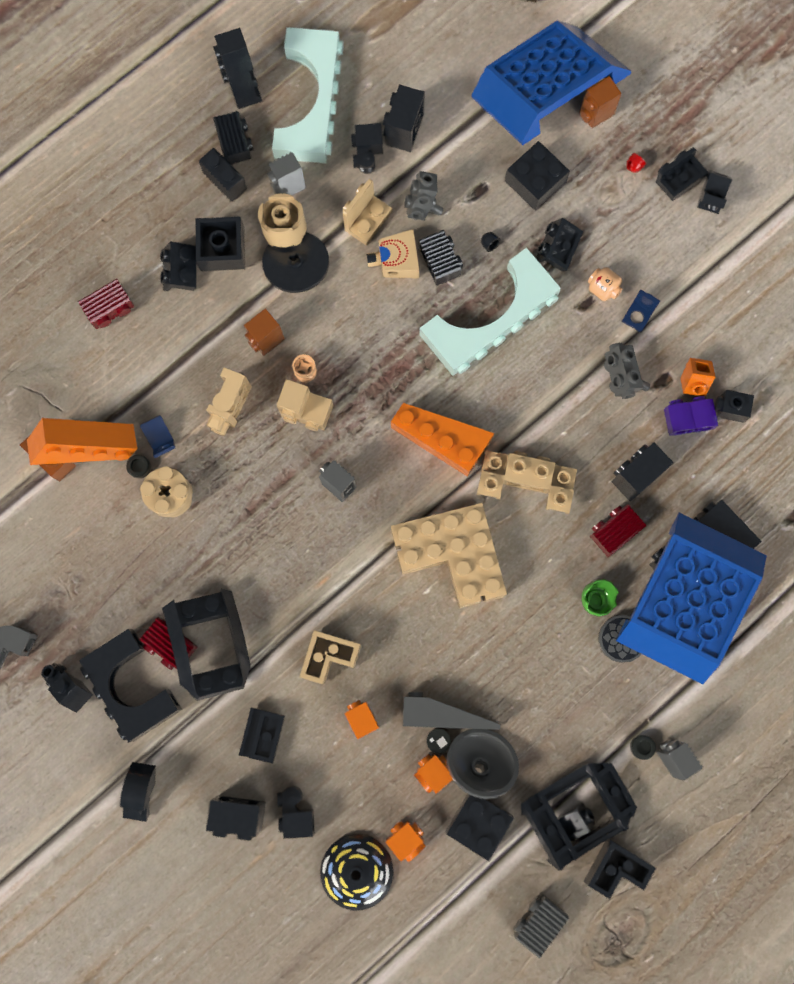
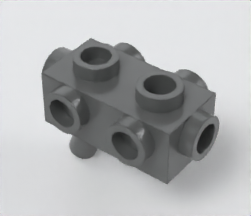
M424 171L417 173L416 180H413L411 183L410 195L407 194L404 207L407 208L408 218L425 221L429 211L438 216L443 213V208L435 204V197L438 192L437 174Z
M622 343L610 345V351L604 354L606 359L604 367L610 374L611 382L609 387L615 394V397L622 396V399H629L636 396L635 393L639 390L647 392L650 388V383L641 379L633 345H623Z

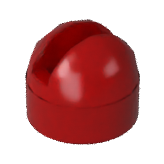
M633 153L626 162L627 169L632 173L641 171L646 165L644 159L636 153Z

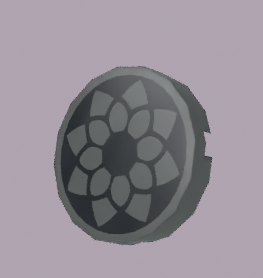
M626 615L614 616L605 621L598 635V641L603 654L610 660L619 663L632 662L641 655V653L615 641L625 620L630 619V616Z

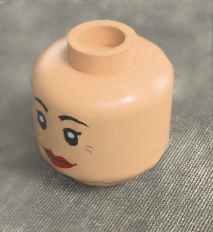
M608 267L596 269L588 280L590 284L589 291L602 301H608L610 298L615 300L623 289L620 287L622 278Z

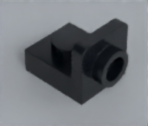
M583 802L578 804L574 810L558 817L570 842L589 833L595 825L592 811L586 808Z

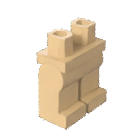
M224 367L220 375L224 380V384L220 393L214 396L213 405L209 404L206 410L211 415L207 426L211 428V431L225 436L229 426L235 428L237 424L236 418L239 416L252 387L246 376Z

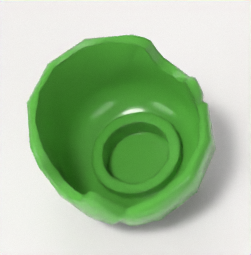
M605 579L592 581L583 589L582 605L591 615L597 617L608 615L617 606L616 598L619 591L611 581Z

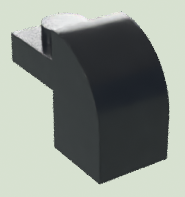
M709 170L697 208L719 214L720 209H724L726 204V194L731 185L732 178Z
M131 763L123 783L120 798L123 818L147 822L150 811V796L156 783L155 765Z

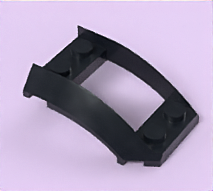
M221 588L219 593L176 603L172 600L162 607L180 686L184 687L196 701L244 689L251 666L232 591ZM226 617L238 664L192 675L182 628Z
M589 762L522 802L521 816L525 815L541 842L549 857L546 861L558 871H561L566 865L577 860L601 843L628 830L630 819L634 817L637 806L612 763ZM590 777L614 819L571 843L548 801Z

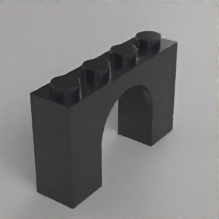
M723 500L717 503L710 502L702 510L705 513L699 519L696 516L693 518L753 549L762 542ZM662 547L651 556L654 560L649 565L653 570L664 551Z
M132 629L125 630L79 660L82 665L80 667L82 674L86 679L90 678L94 685L92 690L99 700H103L106 705L104 710L111 720H115L118 725L117 732L124 741L127 740L128 743L136 741L183 710L172 691L168 689L136 707L125 704L116 694L114 681L120 667L145 651L142 648V642Z

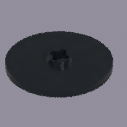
M306 232L299 245L289 247L268 245L263 254L262 267L267 280L274 287L288 293H300L314 288L324 279L329 268V255L323 242L313 234ZM299 259L300 263L296 262L295 265H292V261Z

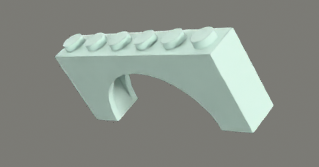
M287 27L284 45L286 59L297 61L306 66L315 76L319 84V92L314 107L303 120L286 128H274L272 145L274 159H281L282 156L293 152L298 161L327 163V155L332 153V142L329 141V137L334 134V121H331L332 114L336 115L337 102L334 101V94L338 95L339 81H336V75L341 73V61H338V57L343 54V41L339 39V31Z
M527 248L508 262L507 270L514 281L515 298L509 309L498 320L483 327L466 329L453 326L441 319L439 315H436L420 327L419 335L452 376L458 372L459 374L464 373L470 367V363L473 360H481L487 355L489 348L493 345L497 347L506 340V335L510 332L514 334L519 331L524 325L523 322L527 319L533 320L541 313L540 309L546 305L550 307L559 299L558 295L561 288Z

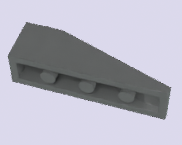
M409 692V697H404L403 726L500 729V724L431 698L423 697V692Z

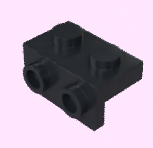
M694 147L688 151L683 150L670 164L668 162L665 163L658 170L656 183L672 201L706 178L709 173L696 159L695 154L697 150Z
M170 241L160 253V261L163 262V270L160 275L163 291H169L171 288L194 291L197 288L196 246Z

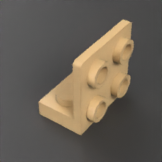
M368 179L365 184L362 183L358 187L352 201L349 200L342 210L345 231L367 246L392 213V207L374 196V184L371 179Z

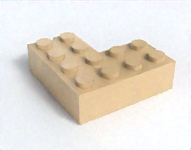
M482 503L391 526L396 550L401 549L397 551L402 575L448 563L459 608L479 604L481 596H484V602L507 595Z

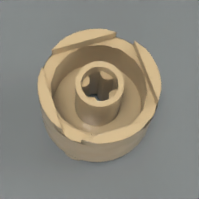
M281 193L270 196L265 204L262 203L260 205L258 219L264 238L269 245L289 247L299 245L302 242L307 226L300 202L289 194Z
M162 467L152 471L147 475L140 487L143 502L159 516L178 517L191 506L192 486L175 469ZM167 489L169 490V493H170V495H169L168 497L165 495V491H166Z

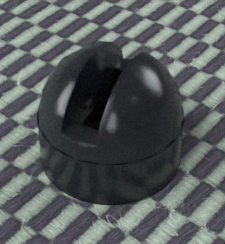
M493 232L485 233L481 237V244L487 252L496 249L501 241Z

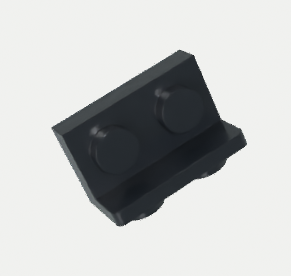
M564 218L550 222L545 230L546 236L537 249V261L539 263L546 261L562 272L567 271L584 231Z

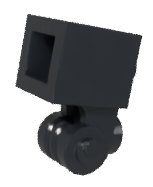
M381 123L355 125V134H351L352 148L357 149V154L353 155V166L364 174H370L375 170L376 166L374 155L383 154Z
M56 663L45 666L41 675L49 686V692L59 704L77 713L93 696L91 691L81 680L69 674L65 666Z
M297 786L288 787L285 791L277 793L278 808L282 807L283 811L282 817L278 819L279 833H283V839L305 838L315 835L314 809L300 810L296 806L303 797L302 790Z

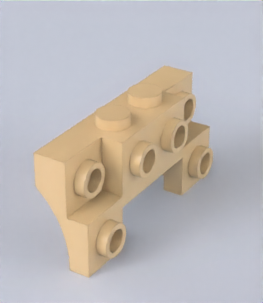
M485 451L477 495L490 496L500 500L503 485L548 493L546 510L551 509L565 512V514L570 513L577 469L555 465L554 462H550L549 458L537 456L536 459L527 457L528 454L515 451L514 454L509 453V455Z

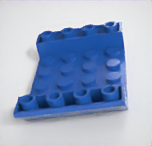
M557 20L487 65L472 93V98L520 144L524 145L541 134L540 119L601 79L610 76L613 82L617 84L629 76L631 70L580 28Z
M679 512L668 533L671 535L630 619L625 620L615 641L704 684L720 666L763 578L767 555Z

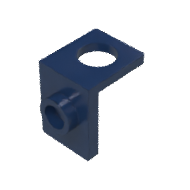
M640 289L622 322L638 332H642L660 300ZM633 312H640L643 315L641 323H634L631 320L630 316Z
M161 415L140 424V428L153 449L154 458L176 448L175 441Z

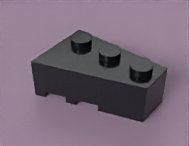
M237 28L215 35L217 45L213 46L220 72L224 84L229 83L238 110L263 102L241 29Z

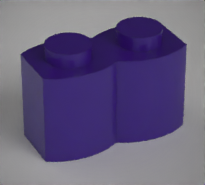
M705 396L695 397L692 399V402H683L682 399L669 402V405L664 409L669 436L709 431L718 426L713 399H706Z

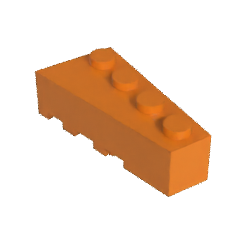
M406 403L401 405L391 420V428L467 477L494 436L492 432Z
M42 418L27 439L30 465L105 460L123 461L129 459L137 450L134 425L126 423Z

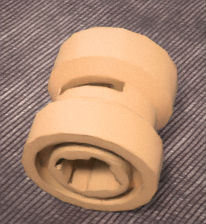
M302 354L294 359L292 367L296 378L301 382L312 381L317 374L313 358Z

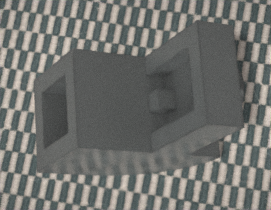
M0 627V669L9 651L19 656L28 657L38 635L21 627Z

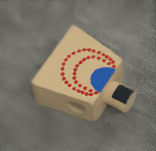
M413 229L378 240L379 252L366 254L368 267L381 266L383 277L419 278V264Z

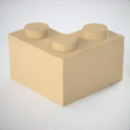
M286 379L277 402V408L281 416L284 417V421L291 424L300 422L305 424L307 429L318 431V429L325 430L333 408V402L331 399L310 393L308 386Z
M314 631L300 678L325 685L331 662L355 668L361 645Z

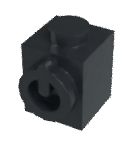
M726 390L716 399L715 409L718 410L717 417L742 423L746 422L751 418L754 395Z

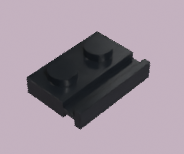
M251 707L239 756L273 764L285 715Z

